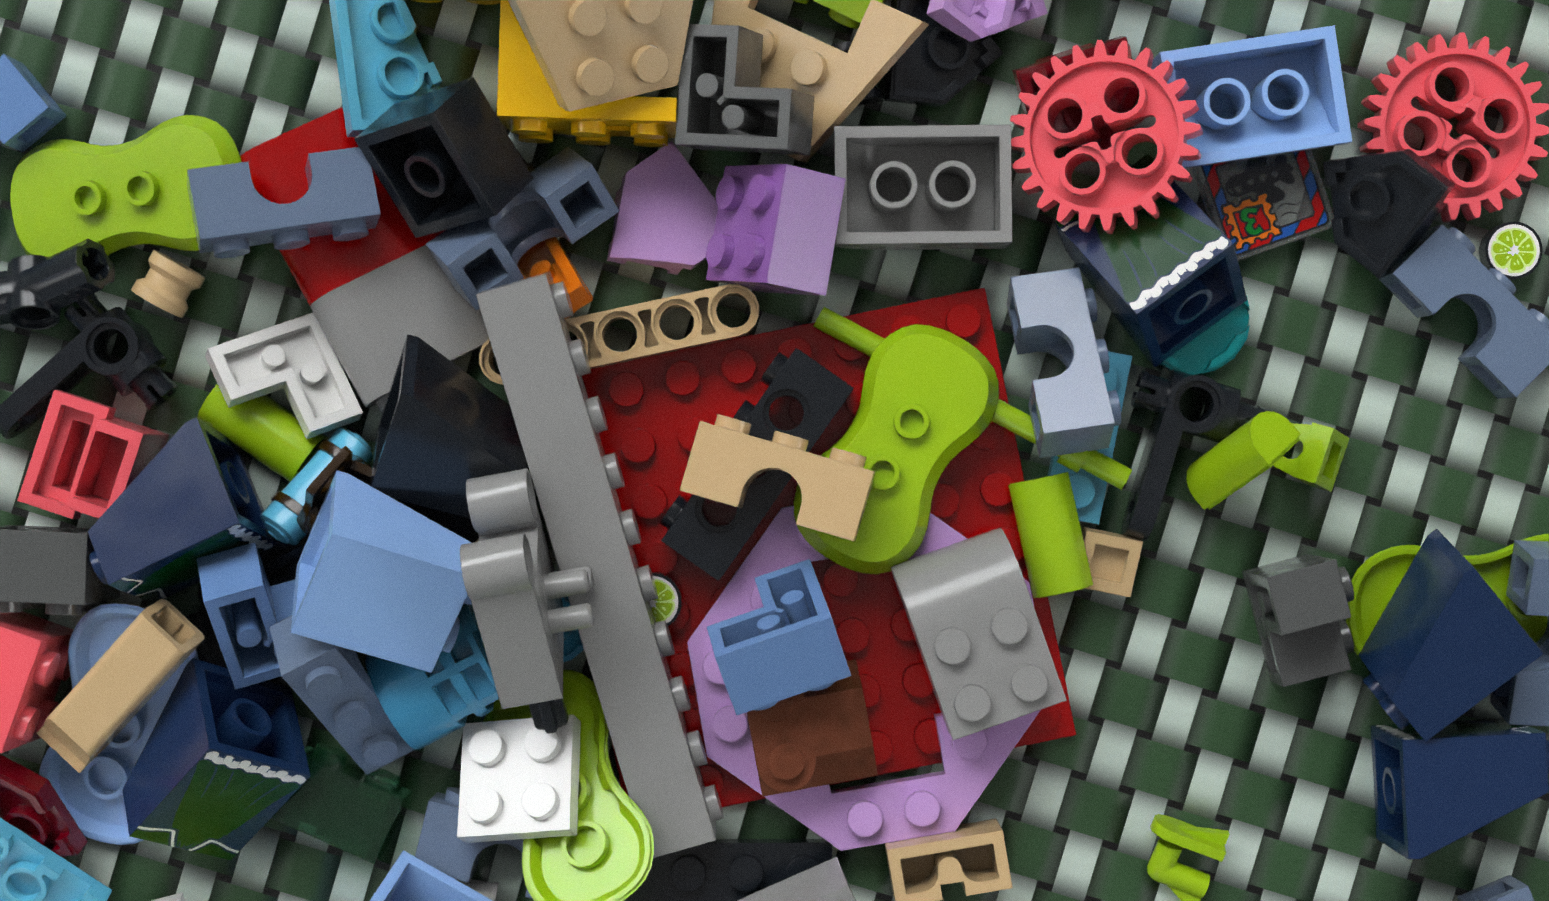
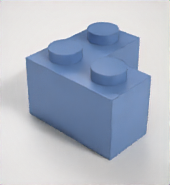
M255 542L197 558L203 602L235 690L281 677L270 626L292 615L295 579L270 586Z
M810 559L755 577L763 607L707 626L714 656L736 716L752 710L768 709L778 701L810 690L826 689L836 681L851 676L833 619Z

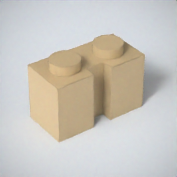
M996 818L960 824L956 831L884 843L895 901L943 900L941 885L958 882L961 883L966 896L1013 888L1004 834Z

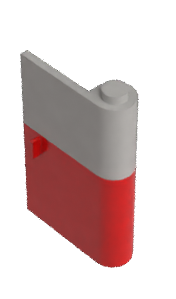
M340 107L253 147L240 155L242 162L249 163L252 183L262 197L274 203L288 204L299 200L309 190L305 172L308 153L359 146L354 140L355 137H347L343 107ZM372 169L381 215L376 228L368 229L369 234L366 237L352 241H334L333 234L310 237V243L306 246L279 251L365 408L377 405L380 412L383 413L407 334L421 338L451 362L482 347L489 339L480 308L475 310L458 293L426 246V243L445 230L416 238Z

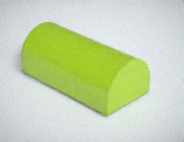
M218 384L209 393L198 413L200 420L226 436L233 444L289 482L317 452V446L329 438L324 434H320L306 440L295 414L268 395H263L228 408Z
M1265 411L1257 414L1190 464L1186 475L1190 493L1204 510L1207 508L1210 510L1271 468L1300 440L1298 437L1301 436V433L1287 418L1279 413Z
M1064 472L1009 484V492L1033 598L1059 595L1092 586V576L1069 473Z

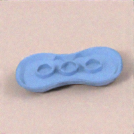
M103 604L89 610L79 620L70 637L68 648L72 689L144 608L129 604ZM196 649L111 743L81 773H78L51 747L46 751L40 766L39 775L50 781L85 837L116 845L136 844L143 841L142 839L129 836L122 790L185 666L192 658L199 660Z

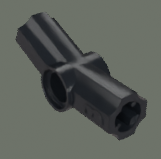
M86 239L50 257L22 255L9 261L7 271L0 272V325L10 323L15 327L28 330H44L54 327L60 321L61 308L103 290L104 286L114 282L115 264L108 258L104 246Z

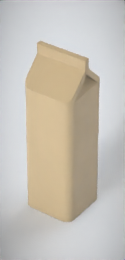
M165 599L158 600L137 616L46 718L44 725L36 734L78 773H81L111 743L204 640L203 633L169 601Z

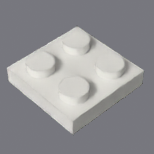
M568 715L567 724L559 727L557 732L547 734L545 730L535 728L533 718L466 723L463 726L457 838L465 843L577 835L581 721L574 715Z

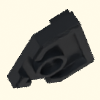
M891 0L892 8L929 24V26L884 75L886 76L884 101L934 107L945 105L983 69L999 58L1003 52L990 35L970 42L929 17L927 10L930 0Z
M1410 149L1332 159L1323 162L1326 185H1330L1334 219L1331 220L1334 243L1378 279L1387 276L1403 253L1414 248L1446 206L1443 201L1455 186L1452 181Z

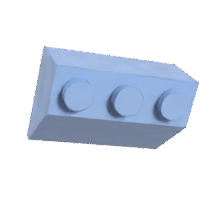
M1335 25L1163 51L1153 59L1152 70L1166 60L1172 64L1174 70L1167 84L1182 78L1186 80L1189 89L1178 101L1196 100L1199 111L1185 119V121L1200 124L1203 129V135L1187 140L1188 145L1200 151L1201 158L1193 161L1183 160L1181 166L1184 168L1352 142Z

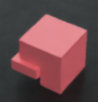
M54 390L17 501L70 519H80L82 513L99 519L166 445L169 434L115 417L116 408L62 390Z

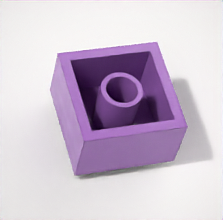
M789 164L725 166L723 178L719 182L716 191L718 211L714 234L709 240L706 251L708 263L706 280L727 285L739 284L750 290L766 293L826 296L846 179Z

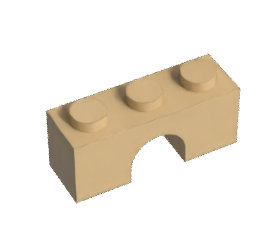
M717 414L715 425L702 421L699 422L680 491L742 508L747 490L751 482L758 475L771 470L785 471L797 481L802 494V502L796 525L856 541L875 476L874 471L864 468L867 457L833 447L829 458L806 452L809 440L774 431L772 442L749 435L752 424Z

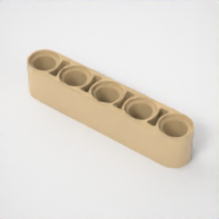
M728 284L565 319L568 332L574 333L578 339L582 340L590 369L740 338L747 335L755 327L759 318V303L756 296L748 288L739 284ZM738 296L748 303L750 317L744 325L730 328L719 321L717 307L724 298ZM673 308L687 310L694 319L691 333L680 340L666 337L661 329L663 315ZM617 320L630 321L637 330L635 344L624 352L611 350L605 341L607 327ZM488 339L482 345L479 353V365L483 374L490 381L503 385L500 373L493 364L494 353L490 339Z

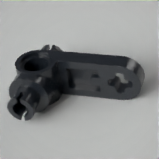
M94 293L76 301L80 306L79 309L71 305L64 314V317L71 321L80 333L0 405V434L5 439H11L24 432L47 412L54 390H62L69 393L92 371L103 374L122 396L135 392L145 403V407L149 411L165 403L166 400L162 396L167 394L168 397H171L177 391L178 385L172 382L161 370L166 364L167 358L154 345L148 330L141 324L134 322L121 307L107 310ZM121 332L127 339L128 351L121 361L115 363L108 355L107 345L114 334Z
M1175 369L1170 371L1166 379L1151 375L1143 370L1140 372L1135 386L1149 390L1150 394L1142 391H1133L1131 406L1154 411L1155 414L1125 510L1122 534L1143 541L1149 538L1160 510L1182 434H1191L1219 443L1246 423L1245 419L1251 420L1257 414L1265 412V408L1262 406L1241 402L1240 389L1218 383L1206 376L1191 375ZM1189 388L1198 391L1205 402L1204 412L1196 421L1186 419L1179 409L1180 397Z

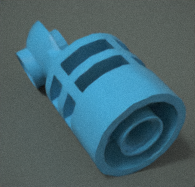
M562 597L563 606H571L569 598ZM463 604L457 616L460 619V627L455 644L449 653L441 651L432 673L371 655H366L365 657L367 672L382 708L403 740L413 749L420 750L465 726L466 716L472 713L480 717L493 711V702L499 699L472 605ZM578 629L564 632L563 663L572 660L584 650Z

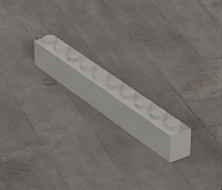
M546 272L481 291L476 294L559 569L562 571L584 566L592 569L594 578L593 588L588 593L568 596L571 606L588 603L593 609V626L578 629L628 795L642 810L652 829L654 838L653 858L715 841V821L724 818L720 798L715 784L707 787L704 785L699 766L708 764L703 741L698 730L688 732L683 711L691 709L688 691L682 675L672 678L666 656L675 654L670 631L665 620L655 622L649 602L658 599L655 581L650 566L639 567L633 545L641 543L638 524L632 509L622 511L616 489L625 487L620 464L615 452L605 455L599 432L608 430L605 414L599 397L588 398L582 375L591 373L582 340L571 341L564 319L574 316L564 281L554 284L551 272Z

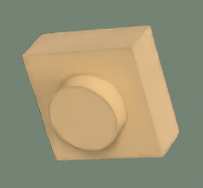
M1083 527L1082 536L1093 585L1085 589L1131 597L1143 541L1123 534Z

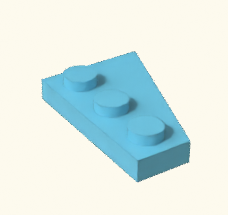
M329 0L347 137H357L394 104L441 88L440 83L442 79L434 62H428L414 32L417 26L404 0Z
M0 817V901L108 900L112 889Z

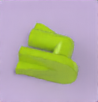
M1155 815L1150 829L1161 839H1158L1148 862V875L1154 881L1168 886L1181 901H1200L1208 889L1210 874L1177 862L1183 848L1222 862L1226 854L1225 844L1230 835L1229 831L1197 827L1167 815Z

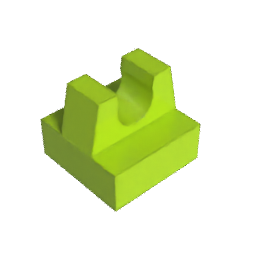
M1314 422L1311 425L1292 423L1301 433V436L1298 438L1303 444V451L1294 459L1282 456L1274 464V467L1309 486L1332 492L1350 438L1334 428Z

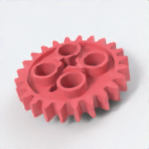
M1460 32L1452 37L1449 47H1447L1442 35L1438 34L1428 40L1427 51L1420 43L1416 42L1406 48L1408 61L1396 55L1386 62L1392 76L1380 73L1371 81L1374 87L1382 94L1369 95L1362 99L1361 102L1364 107L1375 112L1374 117L1366 118L1357 124V128L1373 133V139L1359 147L1360 152L1382 153L1410 149L1455 184L1443 201L1446 206L1440 212L1442 221L1447 223L1456 220L1460 208L1467 221L1480 217L1481 204L1489 213L1503 209L1501 195L1512 200L1523 194L1515 179L1528 182L1536 179L1538 176L1536 171L1527 162L1543 159L1548 154L1542 147L1534 144L1535 139L1549 134L1548 126L1536 123V116L1549 110V104L1533 103L1530 97L1542 87L1541 81L1524 85L1520 78L1529 66L1527 62L1510 68L1506 63L1511 48L1506 46L1495 54L1490 55L1488 54L1489 37L1486 36L1477 40L1469 49L1468 40L1464 32ZM1437 75L1446 76L1453 82L1456 89L1453 102L1443 100L1437 94L1435 89ZM1413 98L1418 99L1419 104L1426 111H1419L1414 108L1411 100ZM1487 106L1494 107L1501 113L1503 117L1501 133L1491 131L1486 126L1484 111ZM1453 117L1459 121L1456 131L1461 135L1455 139L1449 135L1452 125L1447 121ZM1406 123H1413L1423 131L1425 143L1422 150L1412 149L1404 139ZM1482 145H1489L1497 152L1496 157L1492 158ZM1456 154L1465 156L1471 162L1473 174L1468 182L1460 180L1452 169V161Z
M1097 40L1094 57L1087 58L1080 47L1075 45L1072 49V64L1066 66L1056 56L1050 58L1055 75L1050 79L1037 72L1033 73L1032 77L1040 88L1037 95L1020 92L1018 97L1029 108L1028 114L1012 115L1010 121L1015 126L1024 130V135L1011 139V148L1019 152H1025V156L1016 160L1012 164V168L1017 173L1026 174L1032 172V175L1021 187L1028 195L1044 190L1037 203V207L1044 213L1060 204L1056 218L1060 224L1065 226L1077 213L1079 214V228L1083 232L1088 233L1095 219L1100 218L1104 231L1107 234H1113L1116 218L1123 216L1126 223L1134 230L1138 226L1137 211L1144 208L1153 218H1159V210L1155 200L1162 196L1168 201L1176 203L1179 199L1170 186L1172 182L1177 180L1191 183L1193 180L1191 174L1181 165L1183 160L1193 161L1201 158L1200 151L1188 145L1187 140L1203 135V129L1200 124L1185 121V119L1199 111L1196 100L1178 101L1189 89V86L1184 78L1167 84L1174 70L1168 60L1159 64L1153 70L1151 69L1154 56L1151 49L1146 47L1133 60L1131 59V48L1127 41L1122 40L1113 56L1109 55L1104 42ZM1132 87L1139 90L1138 103L1130 111L1117 113L1110 109L1111 98L1119 89ZM1067 107L1082 109V120L1075 130L1068 133H1061L1055 130V119L1061 110ZM1147 117L1156 118L1155 124L1148 128L1127 129L1139 124ZM1108 125L1113 133L1116 134L1111 136L1110 142L1112 146L1102 150L1098 143L1093 141L1100 138L1099 128ZM1147 141L1157 146L1156 159L1151 165L1142 169L1128 166L1127 157L1134 145ZM1082 145V147L1067 153L1065 157L1057 158L1055 156V152L1059 148ZM1087 161L1099 164L1100 174L1092 186L1083 189L1073 187L1071 177L1074 169L1079 164Z

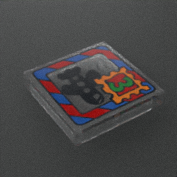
M1311 149L1192 167L1208 217L1234 244L1238 261L1332 228L1331 220L1334 219V213Z

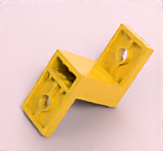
M412 0V1L424 2V3H437V2H442L443 0ZM466 0L469 3L482 5L500 3L497 117L511 133L519 134L518 141L540 144L552 143L553 134L576 136V143L609 145L611 143V136L633 137V144L636 146L664 147L668 146V138H675L677 98L632 96L570 112L561 108L508 0Z

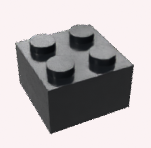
M474 77L394 104L354 138L416 238L496 216L534 179Z

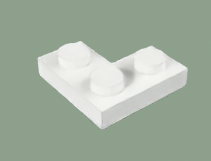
M313 312L207 349L206 360L228 408L283 389L306 440L360 420L363 414L336 353Z

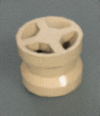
M153 250L148 258L150 269L144 278L136 279L131 291L151 304L183 318L188 310L186 302L192 290L201 287L205 277L177 260L157 250Z

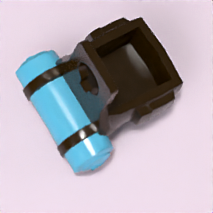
M341 427L337 428L328 440L322 441L317 446V452L282 491L276 492L271 498L272 502L260 515L269 535L282 543H289L293 546L297 545L306 534L309 535L336 470L348 473L370 485L372 467H370L369 463L374 456L371 452V447L359 434ZM398 501L425 517H428L430 514L422 506Z

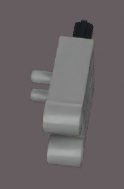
M527 468L467 479L466 497L473 528L478 532L479 540L478 542L461 545V570L502 709L529 705L535 728L545 730L547 734L555 733L559 727L567 724L569 718L563 698L564 632L592 627L594 624V614L590 604L585 603L564 607L562 597L588 593L594 586L592 569L584 566L554 571L536 502L532 478Z

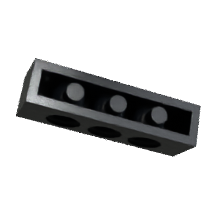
M795 348L789 358L781 352L777 354L760 379L761 382L768 386L756 406L745 400L733 418L752 424L749 435L772 442L774 431L809 440L806 452H810L854 388ZM780 397H792L803 408V419L799 426L792 430L778 429L769 418L770 406ZM771 470L755 478L747 490L743 507H737L734 519L725 525H716L707 520L703 512V504L706 498L693 495L688 501L679 495L660 522L661 525L668 529L661 541L719 581L792 476L785 471Z

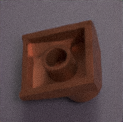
M856 659L847 661L851 676L836 681L826 689L810 690L778 701L768 709L747 712L762 797L878 775Z

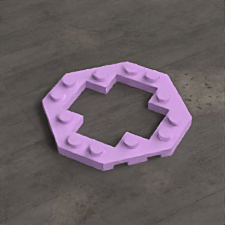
M794 505L780 509L687 641L707 757L761 795L747 712L736 716L714 656L707 626L763 607L755 577L810 559L811 562L828 559L816 551L798 530L794 518ZM930 513L924 539L920 547L909 559L966 540L967 538ZM1025 580L1027 589L1029 591L1033 603L1031 585L1027 580ZM1040 710L953 740L948 733L942 714H934L944 771L830 790V784L764 797L840 851L953 832L959 827Z

